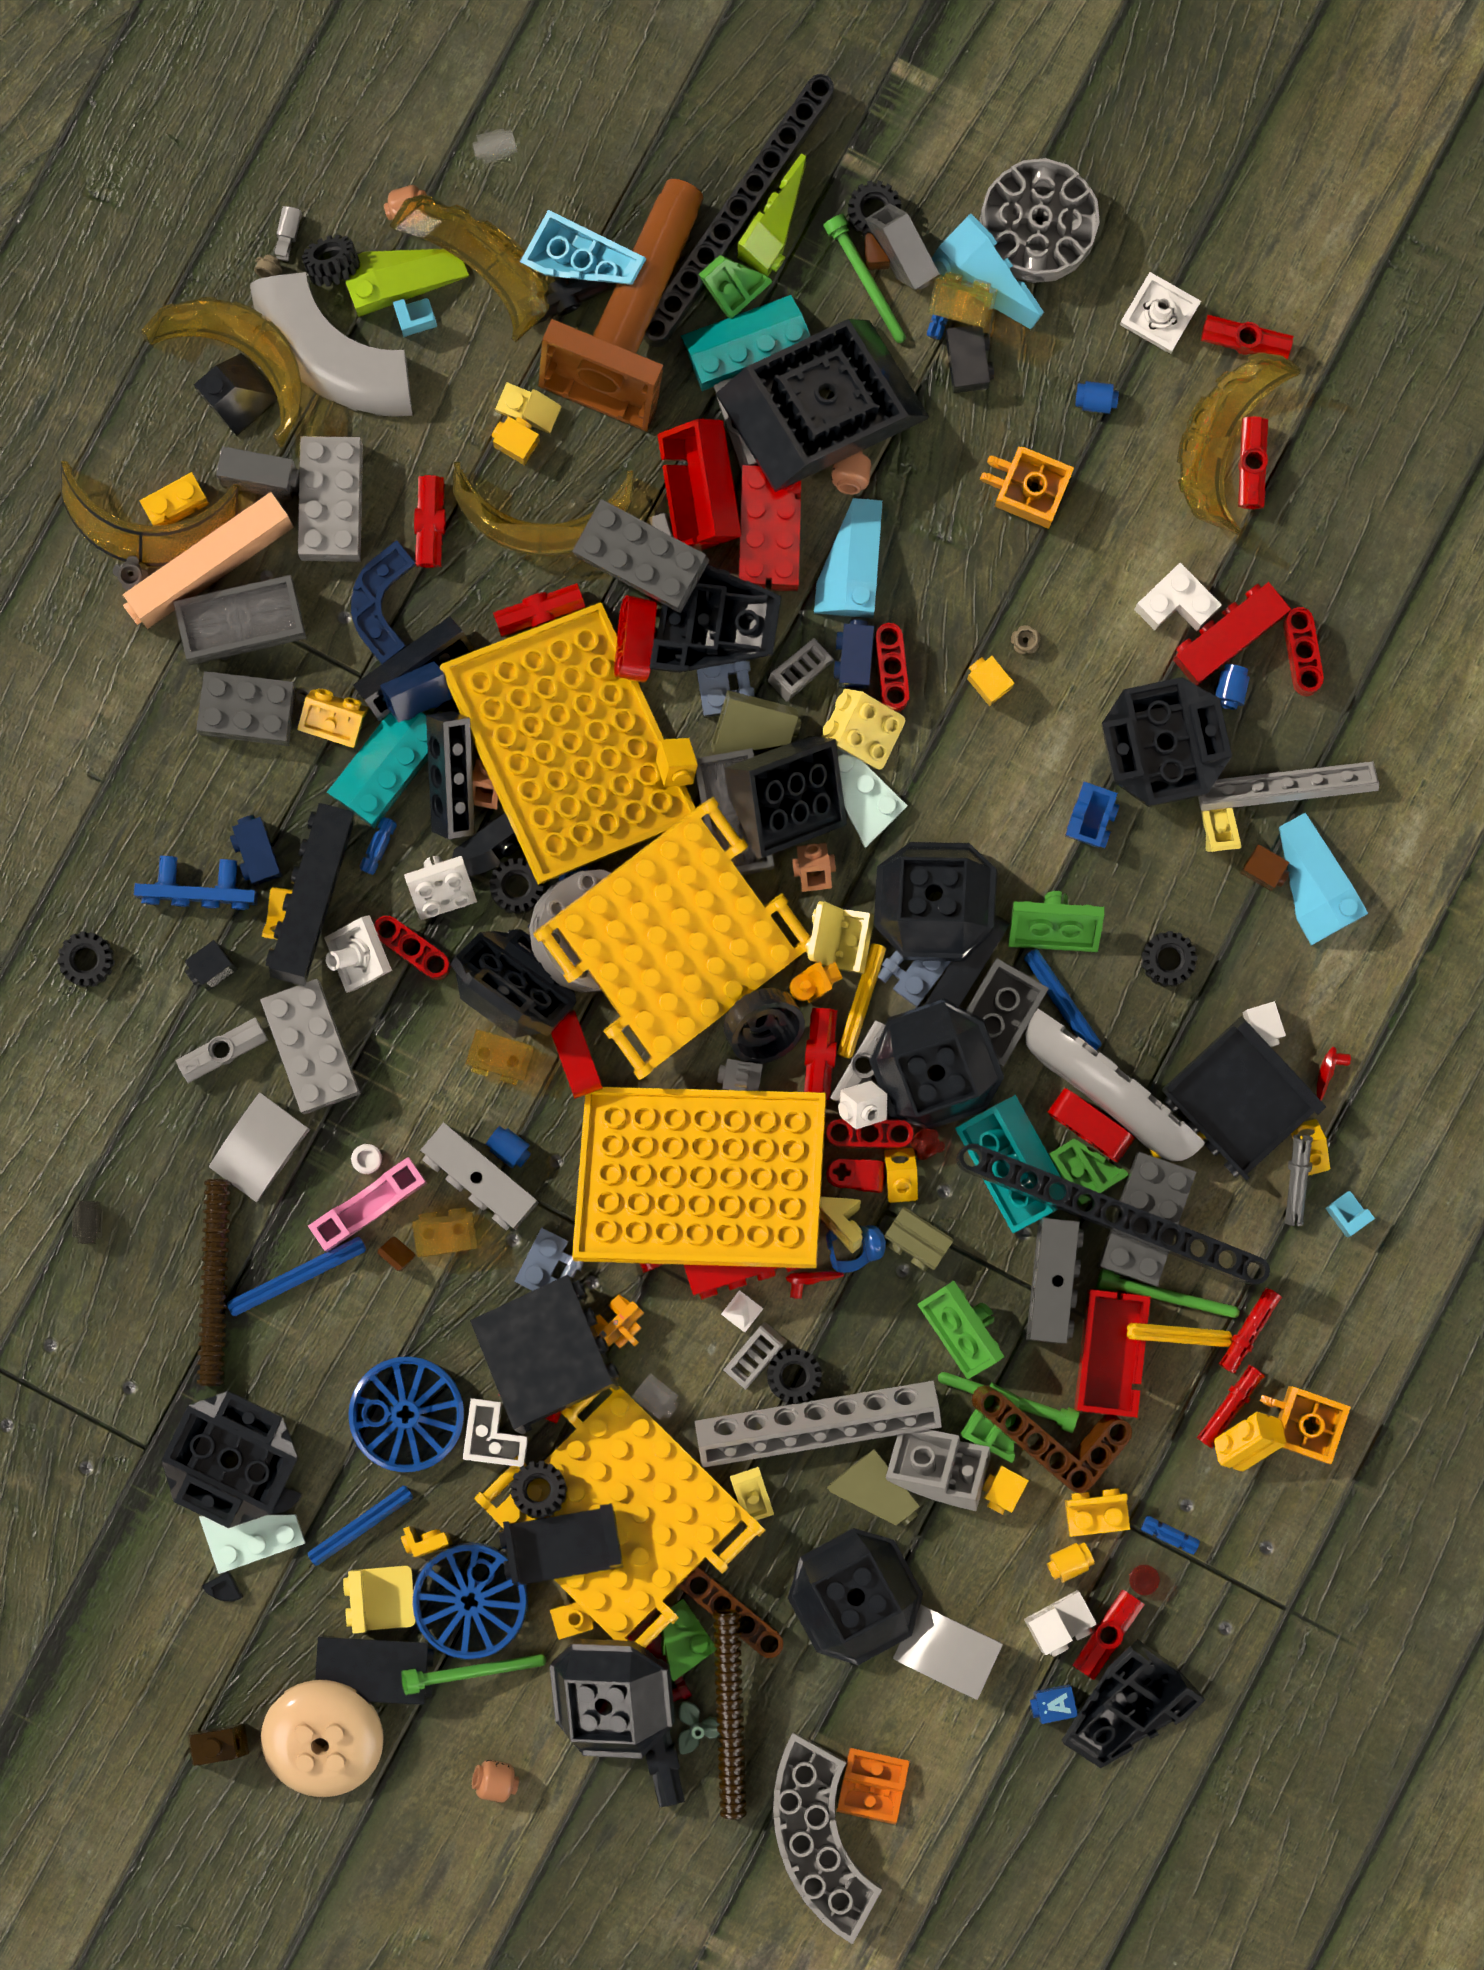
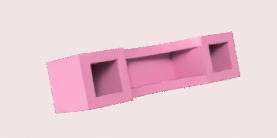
M407 1157L385 1172L363 1191L333 1208L308 1225L324 1251L328 1252L425 1186L427 1182L413 1161Z

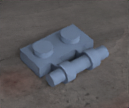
M745 660L733 664L697 669L704 717L720 715L727 690L730 691L728 675L737 674L739 689L732 690L733 692L755 697L754 688L750 687L748 674L751 671L750 661Z
M895 951L890 959L886 958L881 965L883 968L877 977L884 983L892 975L899 979L893 990L917 1008L951 961L914 960L905 972L899 967L904 959Z
M541 1228L514 1282L534 1291L557 1280L551 1276L559 1260L567 1264L561 1277L569 1275L574 1278L577 1270L581 1271L584 1262L573 1261L572 1255L564 1253L569 1241Z

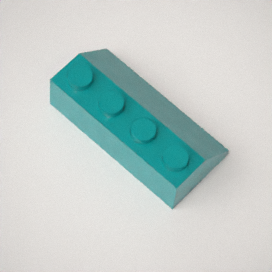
M792 295L735 315L732 319L727 318L681 335L701 391L710 389L721 381L733 379L745 367L811 337L803 315Z
M421 712L410 720H403L398 723L391 713L388 714L327 793L375 829L381 818L386 815L428 761L426 715Z
M1016 1095L955 1128L964 1146L972 1143L978 1144L1061 1177ZM968 1150L975 1166H977L979 1163L978 1154L973 1150ZM997 1161L992 1165V1171L995 1176L1003 1178L1007 1174V1167L1003 1162ZM1023 1173L1020 1179L1022 1186L1026 1189H1032L1035 1186V1178L1030 1173ZM984 1180L1012 1233L1058 1210ZM1052 1184L1049 1187L1050 1197L1054 1200H1061L1064 1194L1062 1187L1058 1184Z

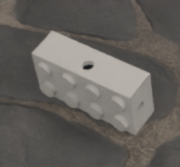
M300 436L298 555L301 561L361 562L363 444L360 437Z
M318 979L306 982L305 986L298 985L260 999L302 1114L305 1115L361 1094L323 988Z
M444 1122L420 1150L425 1154L422 1160L437 1173L441 1168L449 1175L445 1180L460 1192L466 1188L472 1193L468 1199L483 1211L487 1207L495 1213L492 1219L505 1230H508L510 1226L517 1230L539 1203ZM481 1174L482 1181L475 1184L474 1177Z

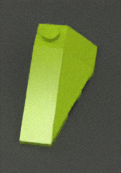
M802 153L781 181L779 188L782 190L780 193L773 192L769 197L763 211L765 214L758 212L738 242V259L766 276H769L772 270L777 272L785 259V256L782 254L806 165V156Z
M451 249L367 251L357 254L360 260V267L355 269L356 273L354 276L349 274L350 279L346 280L345 283L357 315L361 317L391 306L395 301L407 300L469 277L462 256Z

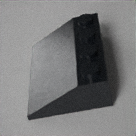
M808 736L724 768L728 797L757 858H764L847 825L836 739Z

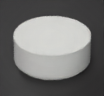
M362 1144L352 1153L353 1167L362 1174H372L380 1168L382 1154L374 1145Z

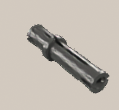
M1300 1134L1293 1136L1292 1160L1288 1161V1169L1291 1171L1284 1223L1291 1226L1295 1225V1221H1297V1226L1304 1225L1308 1172L1312 1171L1310 1153L1313 1138L1304 1134L1302 1139H1300Z

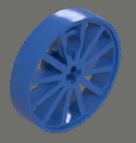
M396 1357L383 1361L371 1368L358 1382L349 1404L350 1430L359 1449L375 1464L396 1472H416L440 1462L456 1445L464 1424V1404L454 1380L438 1365L417 1357ZM402 1364L418 1365L408 1399L400 1368ZM390 1367H393L399 1400L377 1377V1374ZM425 1368L437 1373L441 1378L415 1401ZM372 1381L393 1406L388 1405L382 1400H370L362 1397L361 1395L368 1383ZM447 1383L453 1393V1401L420 1408L422 1404ZM359 1403L364 1404L362 1408V1418L364 1421L358 1422ZM374 1404H378L384 1409V1418L380 1422H374L368 1416V1410ZM405 1406H409V1411L414 1412V1417L409 1418L408 1423H404V1418L399 1417V1411H403ZM451 1407L457 1408L456 1425L422 1416L424 1413ZM393 1421L372 1443L368 1445L365 1442L360 1428L368 1426L380 1427L387 1422ZM420 1422L453 1432L448 1444L442 1448ZM398 1428L388 1461L377 1455L374 1449ZM414 1428L435 1449L437 1455L421 1462ZM405 1431L409 1438L414 1464L396 1463Z
M460 1543L443 1549L425 1564L415 1582L412 1607L419 1630L432 1646L442 1653L455 1658L480 1659L499 1652L517 1636L524 1624L528 1610L526 1584L518 1586L520 1602L486 1599L490 1595L513 1586L512 1579L482 1591L494 1579L500 1564H504V1561L509 1560L505 1553L495 1547L482 1543ZM462 1551L472 1552L471 1563L467 1569L468 1585L456 1562L454 1553ZM479 1552L495 1557V1562L492 1563L486 1558H478ZM447 1557L460 1588L442 1577L432 1567ZM482 1563L488 1566L490 1575L487 1580L479 1581L474 1577L473 1568L475 1565ZM429 1575L456 1596L422 1593L421 1588L425 1577ZM470 1593H474L475 1600L479 1602L478 1606L473 1605L468 1609L465 1607L466 1602L462 1598L463 1596H469ZM420 1600L455 1603L426 1618L422 1617ZM485 1606L519 1610L514 1626L511 1627ZM458 1611L440 1638L436 1639L426 1624ZM480 1613L508 1633L498 1644L493 1645ZM465 1615L461 1651L444 1645L448 1636ZM472 1616L485 1643V1650L468 1651Z

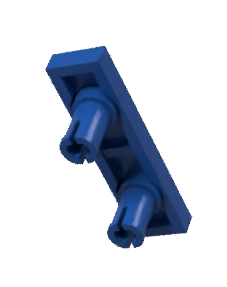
M160 856L158 882L155 884L135 883L134 896L142 899V904L159 905L160 900H169L173 906L188 907L190 902H201V907L219 908L221 903L231 904V909L249 910V905L257 906L258 893L255 890H241L236 887L237 861L220 859L218 886H215V888L179 886V884H176L177 857Z

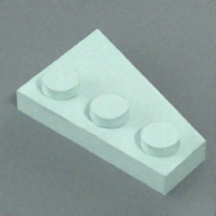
M837 749L844 806L866 849L908 805L863 761L844 750Z
M296 1514L266 1515L232 1528H226L204 1516H199L218 1574L306 1543Z

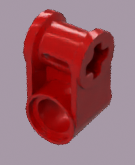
M837 1159L827 1168L826 1178L834 1187L882 1193L885 1162L864 1159ZM839 1165L843 1166V1171L848 1172V1176H845L842 1181L838 1180V1175L833 1174V1171L837 1170Z

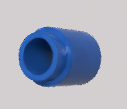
M1086 381L1085 384L1078 383L1075 407H1081L1082 411L1110 414L1111 408L1117 409L1119 391L1113 390L1114 384Z
M1225 664L1224 671L1220 672L1215 695L1220 699L1222 708L1237 710V706L1244 705L1250 679L1247 676V668Z
M501 1126L493 1132L485 1144L490 1148L489 1152L512 1169L516 1165L521 1168L532 1154L528 1151L529 1143L509 1128L505 1130Z

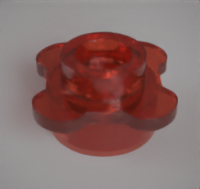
M921 1130L912 1139L911 1146L917 1150L918 1159L926 1160L930 1156L944 1150L945 1144L939 1141V1134L936 1130Z

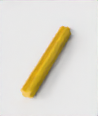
M872 943L870 946L865 972L861 975L837 1054L841 1057L848 1059L853 1057L886 952V947L883 945Z
M1130 1323L1127 1326V1337L1134 1340L1229 1347L1232 1343L1231 1332L1224 1330Z

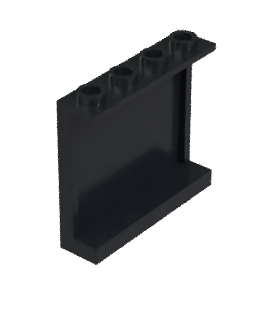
M1242 1016L1162 1089L1167 1096L1163 1101L1175 1114L1180 1110L1187 1117L1184 1123L1196 1134L1201 1132L1208 1139L1204 1145L1215 1156L1221 1153L1227 1159L1224 1166L1235 1178L1241 1174L1246 1181L1250 1178L1247 1174L1314 1112L1319 1115L1326 1108L1324 1103Z
M569 1275L563 1276L470 1320L513 1429L520 1434L532 1430L531 1424L611 1387L614 1390L620 1389L617 1383V1379L620 1378L618 1369L613 1361L609 1363L605 1353L609 1351L608 1345L603 1335H598L594 1325L598 1324L597 1318L592 1308H587L583 1298L587 1297L585 1289L580 1280L575 1281Z

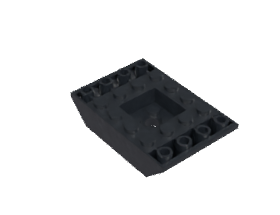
M844 320L745 367L716 393V396L775 492L929 418L928 413L870 320ZM824 388L830 389L834 393V397L832 399H823L818 391Z

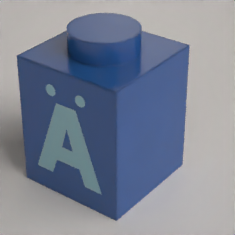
M1069 1684L1034 1691L1035 1699L1030 1700L1033 1718L1039 1717L1041 1724L1077 1717L1072 1686Z

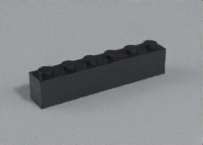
M319 803L317 812L312 811L307 825V829H311L308 839L303 838L299 856L303 858L300 867H294L291 877V883L294 884L292 894H286L283 902L282 911H286L283 922H277L274 938L278 940L275 949L270 948L266 958L265 966L269 967L270 977L302 986L306 985L354 826L353 811Z

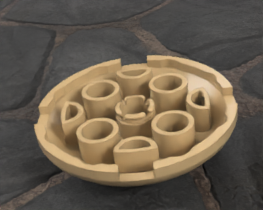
M312 1680L289 1688L270 1706L262 1725V1751L271 1771L286 1786L308 1796L332 1797L354 1790L371 1776L382 1754L383 1728L375 1708L357 1694V1690L336 1681ZM322 1738L328 1742V1745L321 1748L314 1740Z

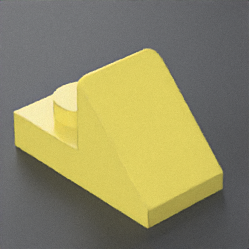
M506 382L495 411L515 420L517 417H520L530 423L532 427L550 434L562 406L535 389H532L530 392Z
M1232 808L1201 811L1206 832L1207 852L1241 848Z
M821 1197L819 1218L851 1253H854L862 1245V1230L855 1221H848V1219L859 1211L861 1200Z
M759 1467L730 1476L739 1505L756 1521L774 1515Z

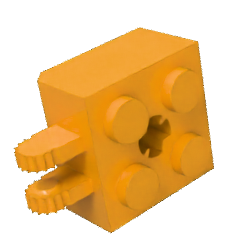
M1020 446L1012 463L998 457L989 456L987 463L990 466L1007 472L1005 480L990 473H982L980 477L982 482L1000 489L994 507L1049 529L1074 467ZM1032 482L1039 484L1038 490L1040 491H1030V488L1027 486V484H1029L1030 486L1032 485Z
M1288 1386L1283 1402L1265 1395L1261 1396L1260 1402H1263L1264 1405L1281 1409L1278 1418L1282 1422L1286 1444L1282 1447L1283 1449L1326 1464H1332L1351 1408L1350 1406L1293 1386ZM1308 1417H1312V1423L1316 1425L1315 1430H1309L1310 1434L1306 1432V1427L1303 1426L1304 1421L1309 1420Z

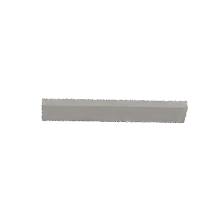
M1374 761L1217 779L1209 793L1199 796L1198 799L1201 811L1379 791V781Z

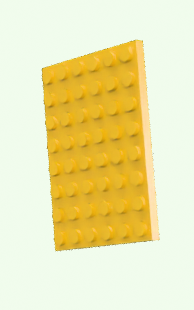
M601 602L442 663L439 667L445 674L448 688L460 714L470 718V732L473 743L538 885L659 836L696 809L685 785L667 787L663 785L656 757L660 740H664L639 683L614 675L617 635Z
M603 1087L599 1091L585 1095L572 1253L573 1261L817 1268L826 1093Z

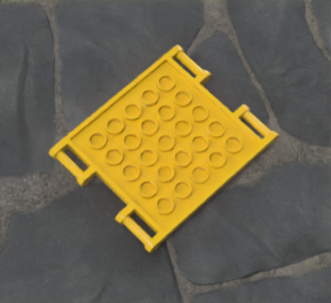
M715 797L706 800L533 933L538 942H543L564 971L563 976L568 983L577 979L587 970L621 1017L606 1027L604 1033L618 1045L634 1067V1074L639 1080L650 1074L659 1064L727 1013L743 996L758 989L806 952L807 942L811 938V935L807 933L787 905L788 900L784 894L778 895L763 906L735 867L731 859L743 852L749 845L744 838L740 839L722 814ZM706 814H709L731 845L726 850H723L701 819ZM775 911L779 912L799 940V943L794 947L771 917V914ZM556 928L580 961L577 964L573 965L551 933ZM626 1026L629 1027L650 1056L645 1062L622 1032Z
M611 1387L609 1390L613 1393L584 1422L577 1416L600 1393L560 1411L576 1430L544 1462L552 1464L560 1471L567 1486L565 1503L563 1502L562 1508L559 1511H555L554 1515L550 1517L600 1509V1505L613 1504L624 1567L554 1580L613 1640L628 1641L626 1638L657 1609L661 1615L635 1640L639 1645L646 1648L669 1623L674 1624L679 1619L663 1602L705 1558L723 1574L729 1568L727 1565L756 1535L760 1537L765 1532V1529L621 1387L618 1390H614ZM510 1466L483 1494L479 1492L474 1497V1500L503 1529V1522L506 1521L514 1524L538 1519V1517L531 1518L525 1513L523 1514L515 1505L511 1495L498 1508L491 1503L514 1480V1474L520 1471L518 1466ZM541 1478L531 1481L527 1488L529 1498L537 1502L545 1500L551 1491L549 1482ZM743 1521L748 1527L717 1556L713 1550Z

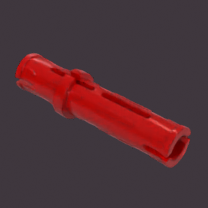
M1265 1287L1260 1299L1245 1320L1242 1328L1237 1335L1232 1336V1343L1218 1363L1221 1367L1233 1374L1237 1372L1244 1357L1254 1349L1253 1344L1282 1299L1278 1293Z
M1249 1364L1239 1381L1234 1386H1230L1228 1389L1230 1392L1196 1438L1213 1449L1215 1438L1225 1432L1243 1405L1250 1402L1251 1399L1249 1397L1265 1375Z

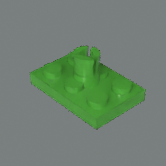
M1061 891L1048 892L1045 895L1044 903L1014 901L1008 947L1098 952L1104 920V907L1068 905V896L1066 893L1062 895Z
M952 1281L917 1304L966 1379H970L1004 1358L998 1343L985 1328L994 1322V1317L991 1316L993 1314L992 1310L985 1303H979L972 1308L964 1292L957 1286L955 1281Z

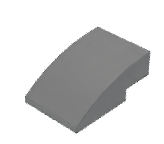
M259 1092L215 1155L209 1168L230 1181L232 1185L255 1202H258L292 1157V1153L310 1129Z
M934 1430L899 1434L894 1445L886 1480L926 1498L977 1511L991 1459L990 1447L961 1442L959 1435Z
M920 1604L912 1636L900 1642L893 1659L978 1700L1003 1644Z

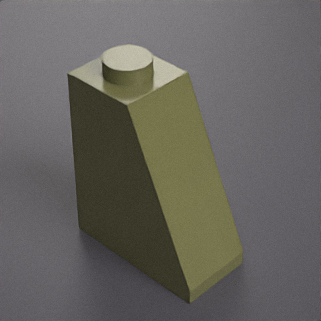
M727 690L711 743L712 753L718 755L751 748L757 750L791 743L792 736L798 735L801 726V719L798 718L796 708Z
M874 1449L826 1486L831 1493L896 1526L900 1522L905 1526L918 1516L915 1510L920 1506L906 1489L886 1480L888 1466Z

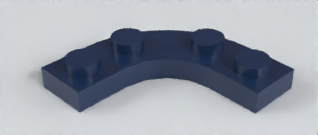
M397 540L363 568L354 584L351 601V614L355 628L360 638L381 664L406 647L388 625L382 614V601L385 592L395 581L416 566L415 562Z

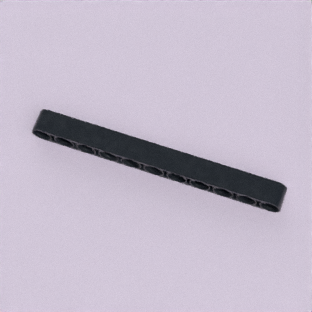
M817 74L807 82L665 290L644 335V340L649 346L662 347L669 341L706 285L698 274L709 264L700 263L698 257L704 253L713 256L714 260L719 255L727 256L833 99L834 84L829 76ZM817 86H823L828 90V93L824 96H818L812 90ZM800 110H807L812 116L807 120H801L797 117L796 113ZM784 134H791L796 140L791 144H785L780 140V137ZM767 158H775L779 161V165L769 168L763 162ZM751 182H759L763 188L758 192H752L747 188V185ZM740 205L746 209V213L742 216H735L731 213V209L734 206ZM724 229L730 233V237L726 240H719L714 234L716 231ZM691 277L697 281V285L693 288H685L681 282L685 278ZM675 301L680 304L681 308L679 311L671 313L665 309V305ZM652 326H661L664 329V333L659 337L651 336L648 331Z
M968 1144L960 1149L957 1154V1165L966 1173L1244 1284L1256 1285L1263 1283L1270 1275L1269 1264L1259 1256L981 1145ZM973 1150L978 1154L979 1163L977 1166H969L965 1163L964 1153L966 1151ZM999 1161L1006 1165L1007 1174L1005 1177L1000 1178L994 1175L992 1171L994 1162ZM1023 1173H1030L1034 1176L1036 1182L1032 1189H1026L1022 1186L1020 1179ZM1052 1184H1058L1062 1187L1064 1194L1061 1200H1054L1050 1197L1049 1187ZM1080 1195L1089 1197L1092 1202V1207L1088 1212L1080 1210L1077 1205ZM1110 1206L1117 1208L1120 1212V1219L1117 1223H1112L1106 1218L1105 1213ZM1137 1218H1143L1147 1221L1148 1230L1145 1234H1139L1134 1229V1221ZM1165 1229H1171L1176 1234V1242L1172 1246L1165 1244L1162 1239ZM1194 1240H1198L1204 1245L1205 1250L1201 1257H1197L1191 1252L1190 1247ZM1223 1251L1230 1253L1233 1262L1229 1268H1224L1219 1263V1255ZM1250 1263L1259 1265L1261 1275L1258 1279L1249 1277L1247 1268Z

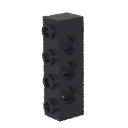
M454 711L426 715L431 831L447 839L475 835L470 718Z

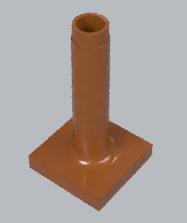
M669 179L666 181L632 250L644 256L646 261L633 285L616 284L593 335L551 319L542 339L538 387L641 430L648 431L657 411L663 365L636 353L698 216V210L704 199L703 194L698 188L680 179Z

